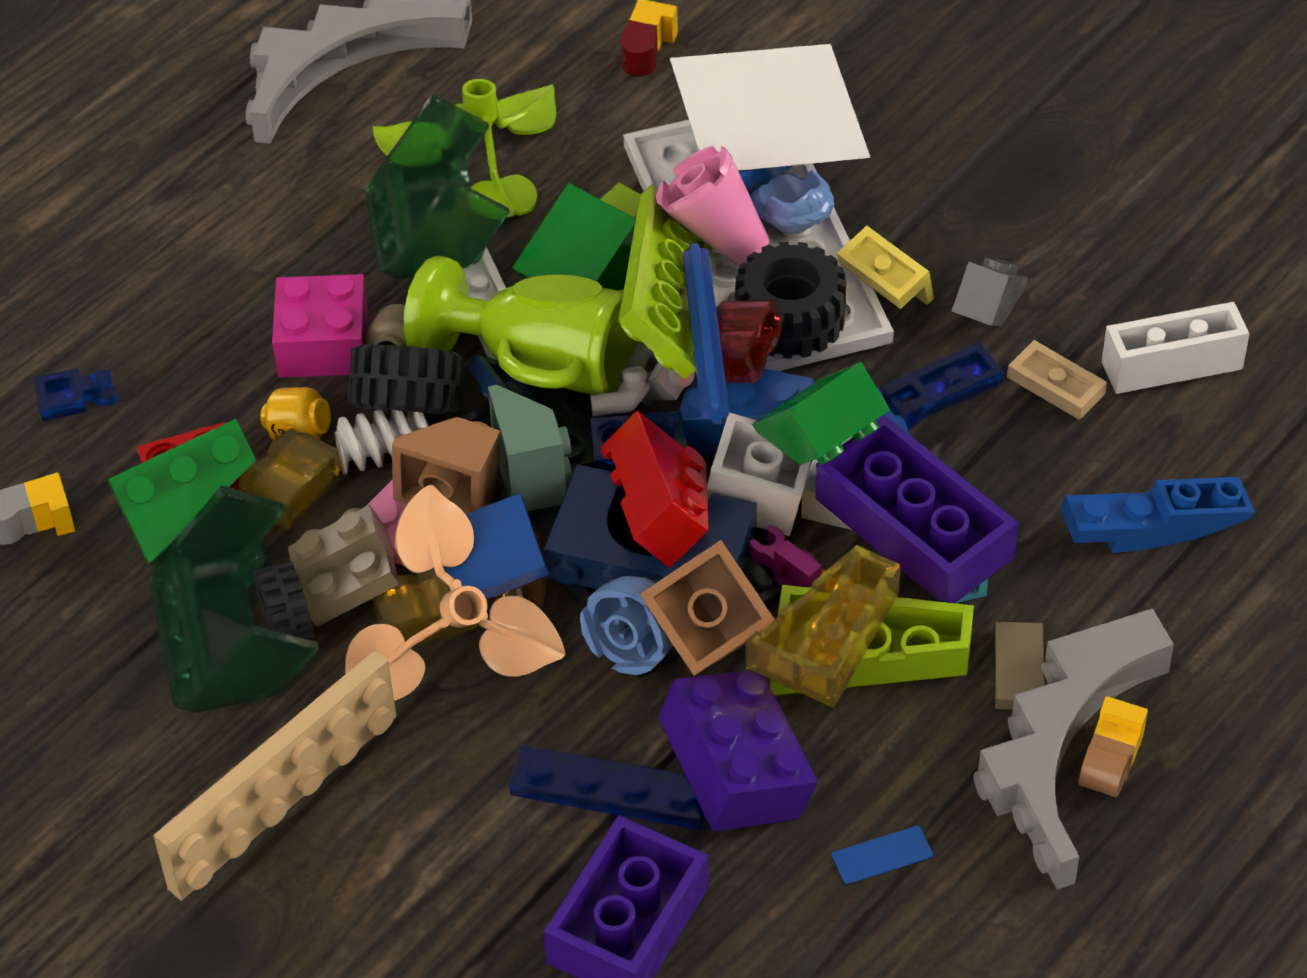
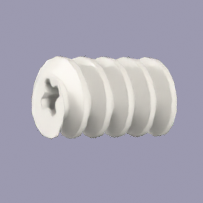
M378 409L373 412L372 424L369 423L363 413H359L356 415L354 428H352L347 418L340 417L338 419L337 431L335 432V441L343 474L347 475L349 461L352 460L360 472L365 471L366 459L370 456L378 468L383 467L384 453H389L392 457V443L396 437L428 427L424 413L408 411L406 417L403 411L391 410L390 419L388 420L383 411Z

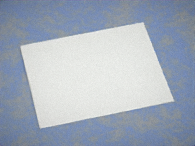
M831 44L670 58L698 150L713 146L719 152L721 146L725 147L731 154L738 171L871 158Z

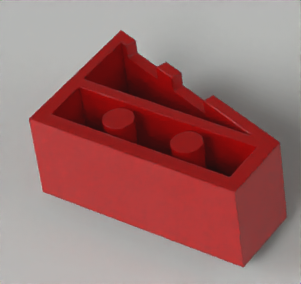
M637 410L600 449L605 458L611 459L615 463L616 469L610 474L613 484L618 487L622 484L625 490L626 497L620 503L633 539L670 568L709 530L706 462L695 449L690 446L683 448Z

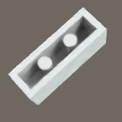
M1234 302L1106 326L1102 364L1116 394L1242 370L1249 332Z

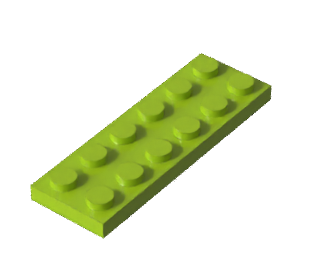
M652 184L640 194L618 321L631 339L643 342L654 352L657 361L665 369L674 370L685 380L696 371L683 252L690 250L691 244L698 243L700 248L708 249L711 264L713 248L660 208L656 201L658 188Z

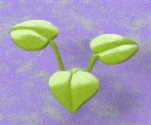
M473 79L466 82L462 87L463 104L458 103L455 105L456 113L448 133L440 124L424 120L409 121L387 127L373 125L375 141L385 155L401 164L424 165L441 158V148L451 146L461 119L464 117L470 128L484 130L489 172L492 180L478 182L469 189L468 203L475 212L488 217L506 218L513 217L514 215L521 216L532 212L535 208L537 191L534 184L522 175H509L501 179L499 178L491 126L494 123L498 128L507 127L512 133L518 135L537 134L550 129L556 121L554 86H545L497 101L496 86L493 82L486 79Z

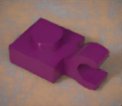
M772 525L766 528V540L772 545H761L755 539L749 542L751 558L774 571V580L781 586L790 585L821 589L822 565L819 564L818 560L810 552L800 550L788 540L785 541V536L779 528Z

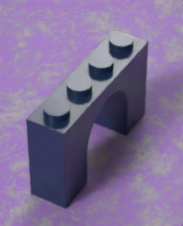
M577 464L544 548L545 564L549 573L546 578L557 580L566 585L575 584L593 589H598L610 580L622 576L645 577L657 583L720 540H722L743 572L749 556V542L755 538L757 532V503L712 493L708 503L709 530L669 568L655 556L633 553L623 548L614 540L611 534L622 507L620 503L623 500L622 484L619 487L613 484L610 476L611 471Z

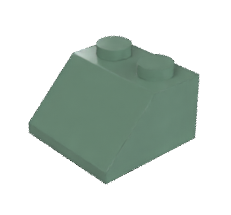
M499 385L488 386L491 427L500 430V472L507 496L511 497L520 493L527 512L562 505L566 495V485L570 484L573 477L569 459L567 456L564 457V455L571 454V444L566 426L558 428L553 409Z

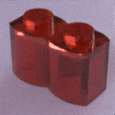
M774 300L723 301L717 306L716 310L726 383H755L762 376L768 353L775 348L781 333L782 323Z

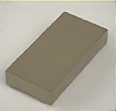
M995 622V709L1013 710L1014 695L1045 685L1044 674L1041 670V664L1044 662L1043 623Z

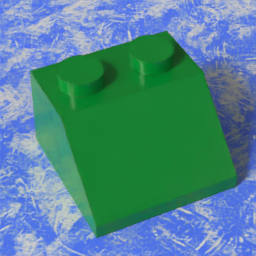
M859 362L822 377L754 422L752 426L759 435L799 465L815 459L822 465L840 455L844 451L841 443L853 436L855 441H858L878 429L880 426L876 419L887 413L890 409L865 367Z

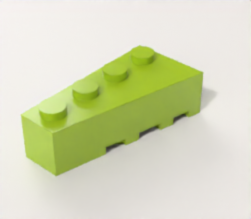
M782 585L770 663V688L774 695L967 675L974 605Z

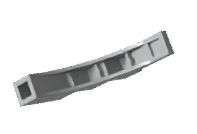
M1153 608L1048 641L1045 662L1041 664L1046 685L1014 695L1012 716L1008 717V727L1013 740L980 750L978 771L974 772V783L982 800L988 799L997 816L1012 812L1018 830L1022 834L1027 833L1033 843V855L1037 867L1043 874L1048 872L1056 889L1075 884L1079 855L1058 817L1055 778L1062 758L1072 740L1083 725L1102 707L1105 696L1115 698L1139 683L1169 673L1174 644Z

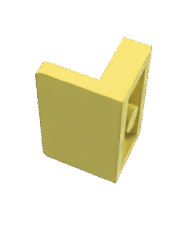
M868 226L863 228L837 252L839 264L900 309L914 296L927 305L934 299L929 271Z

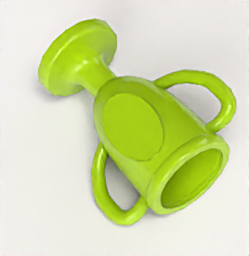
M438 255L427 259L416 272L410 285L404 308L403 330L407 347L450 351L456 344L460 333L481 336L489 352L498 360L501 369L518 382L548 389L565 388L590 395L616 392L621 385L618 379L636 343L643 342L631 339L618 321L624 290L618 291L602 288L597 281L585 277L543 275L523 279L515 283V285L499 291L487 301L468 297L466 276L460 264L455 260Z

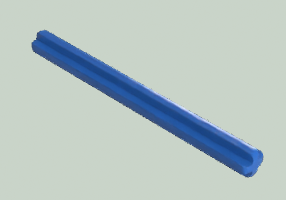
M698 243L690 245V250L683 252V263L701 415L705 420H712L713 425H718L722 423V418L729 416L730 410L708 249L700 248Z

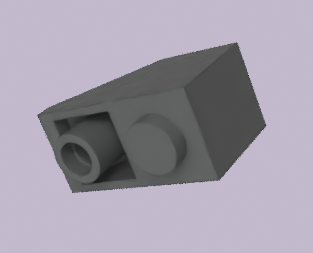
M984 257L982 263L968 262L951 312L990 326H1003L1027 286L1029 277L1017 273L1019 265L999 258Z

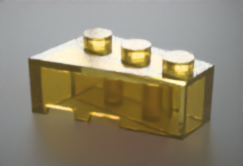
M856 545L812 583V588L794 604L789 602L779 611V617L760 633L758 631L754 632L745 640L747 669L834 708L899 594L900 564Z

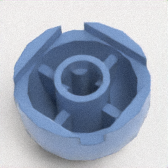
M622 576L610 580L599 587L587 599V606L581 611L582 635L590 650L598 658L604 654L609 660L615 662L616 664L612 669L620 673L639 675L649 672L673 647V644L639 595L655 584V582L645 577Z

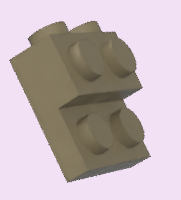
M370 505L362 509L351 508L345 511L337 522L321 530H308L296 543L288 546L290 561L293 562L297 570L299 581H301L303 593L307 600L311 620L316 627L400 585L387 529Z

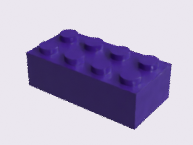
M883 415L876 420L880 426L878 429L858 441H855L852 437L842 445L844 451L825 464L820 465L819 462L816 463L815 499L938 602L956 603L1015 558L1018 522L888 417Z

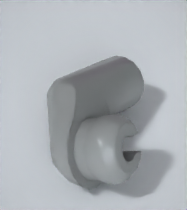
M640 366L627 367L622 373L624 382L621 383L616 392L590 395L593 418L633 411L649 392L650 382L646 380L647 372Z

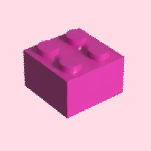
M364 275L276 277L272 345L278 378L349 375L351 349L365 344L366 332L368 330V304Z

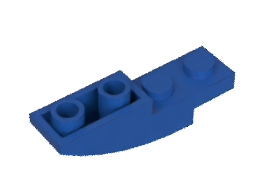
M1240 477L1156 480L1150 492L1066 495L1060 506L1074 543L1107 542L1111 553L1140 551L1190 541L1239 524L1252 518L1255 513Z

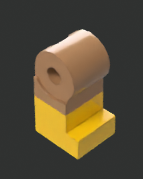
M1105 696L1099 721L1084 758L1078 785L1116 798L1118 797L1124 781L1128 778L1142 742L1148 709Z

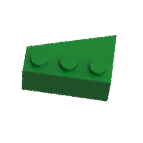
M236 419L108 479V484L147 564H150L256 461Z

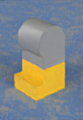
M59 472L0 490V544H12L19 541L25 534L29 535L54 527L57 536L75 532Z

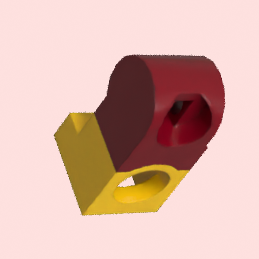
M649 0L637 1L621 38V47L624 53L622 68L627 74L642 77L651 74L656 69L657 52L662 42L673 44L678 34L677 6Z

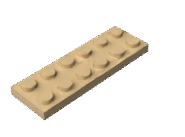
M375 650L153 835L167 888L172 894L182 901L192 891L203 888L220 867L231 858H236L243 854L254 838L267 827L278 824L284 818L289 808L302 797L313 794L320 787L323 779L340 765L348 764L364 744L375 735L383 734L391 726L396 718V710L387 659Z

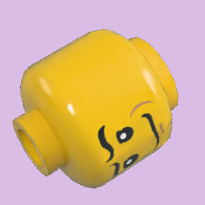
M283 387L273 391L267 403L263 405L261 423L276 444L283 446L313 445L328 431L331 423V411L328 402L322 398L317 390L309 387Z

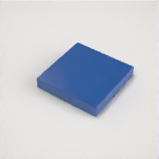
M518 493L465 514L474 532L473 548L463 563L455 567H445L451 577L461 581L462 587L473 586L479 589L486 599L549 575L521 494Z

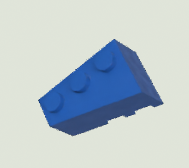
M723 360L730 413L754 420H759L814 383L813 378ZM695 371L692 383L686 388L676 421L690 447L695 449L701 456H715L727 417L722 418V423L718 425H713L712 420L703 419L697 373Z

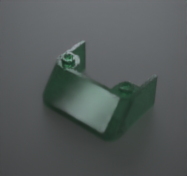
M434 94L429 97L377 169L366 192V202L378 270L394 279L414 277L423 263L436 255L457 261L462 269L469 267L471 264L475 265L482 258L486 244L510 214L508 207L468 187L470 174L468 173L467 157L489 129V123Z
M221 485L156 561L151 574L150 587L172 700L176 708L200 713L273 697L286 687L288 682L319 650L318 644L315 641L255 626L247 590L254 583L253 571L266 567V556L261 539L285 513L284 503Z

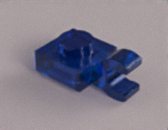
M75 368L34 377L38 408L43 421L87 412L85 402H93L101 406L118 402L117 391L112 383L110 370H100L91 375L81 377L79 369Z

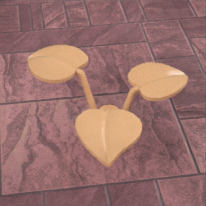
M428 485L421 489L404 508L396 528L395 546L401 562L408 570L422 573L434 567L437 577L450 587V591L444 595L440 603L442 618L418 632L406 642L402 633L396 627L388 624H373L362 629L355 635L348 646L345 674L375 650L389 662L394 701L401 699L417 688L425 673L424 660L411 648L448 625L462 628L479 623L481 627L486 628L479 641L481 656L488 667L494 672L508 677L526 675L547 664L558 661L565 656V649L552 622L534 603L517 596L499 598L492 604L489 620H487V601L484 594L473 586L462 587L460 580L454 579L445 572L443 566L455 567L468 558L474 545V532L465 513L457 505L444 497L433 485Z

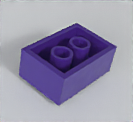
M755 669L674 679L658 718L712 832L800 819L818 781L762 670Z
M618 815L544 931L547 964L576 978H654L709 888L708 855Z

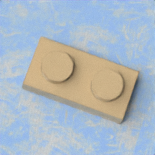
M1035 340L1008 365L1007 378L1079 420L1106 394V381Z

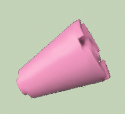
M709 146L693 153L673 169L677 177L669 186L664 180L659 186L656 201L660 208L736 266H740L741 263H747V256L753 252L761 253L762 247L768 245L769 237L736 164L725 147L721 146V150L717 152L713 146Z

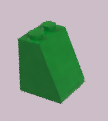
M568 183L512 269L521 280L543 275H573L597 281L602 288L618 291L624 290L636 218Z

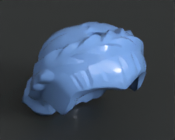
M813 170L809 171L807 178H800L794 173H780L771 179L769 184L761 185L750 196L760 220H765L770 226H774L779 231L788 234L803 233L814 224H820L825 218L830 216L835 205L834 196L830 191L829 184Z

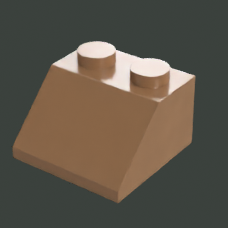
M454 417L396 437L392 443L393 500L408 504L421 489L428 485H433L444 497L457 505L465 514L490 505L500 482V430L491 428L482 422H472Z
M722 540L639 594L694 676L730 655L772 627L776 622Z

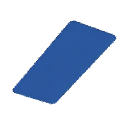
M920 826L907 828L832 852V858L845 884L932 858L934 855Z

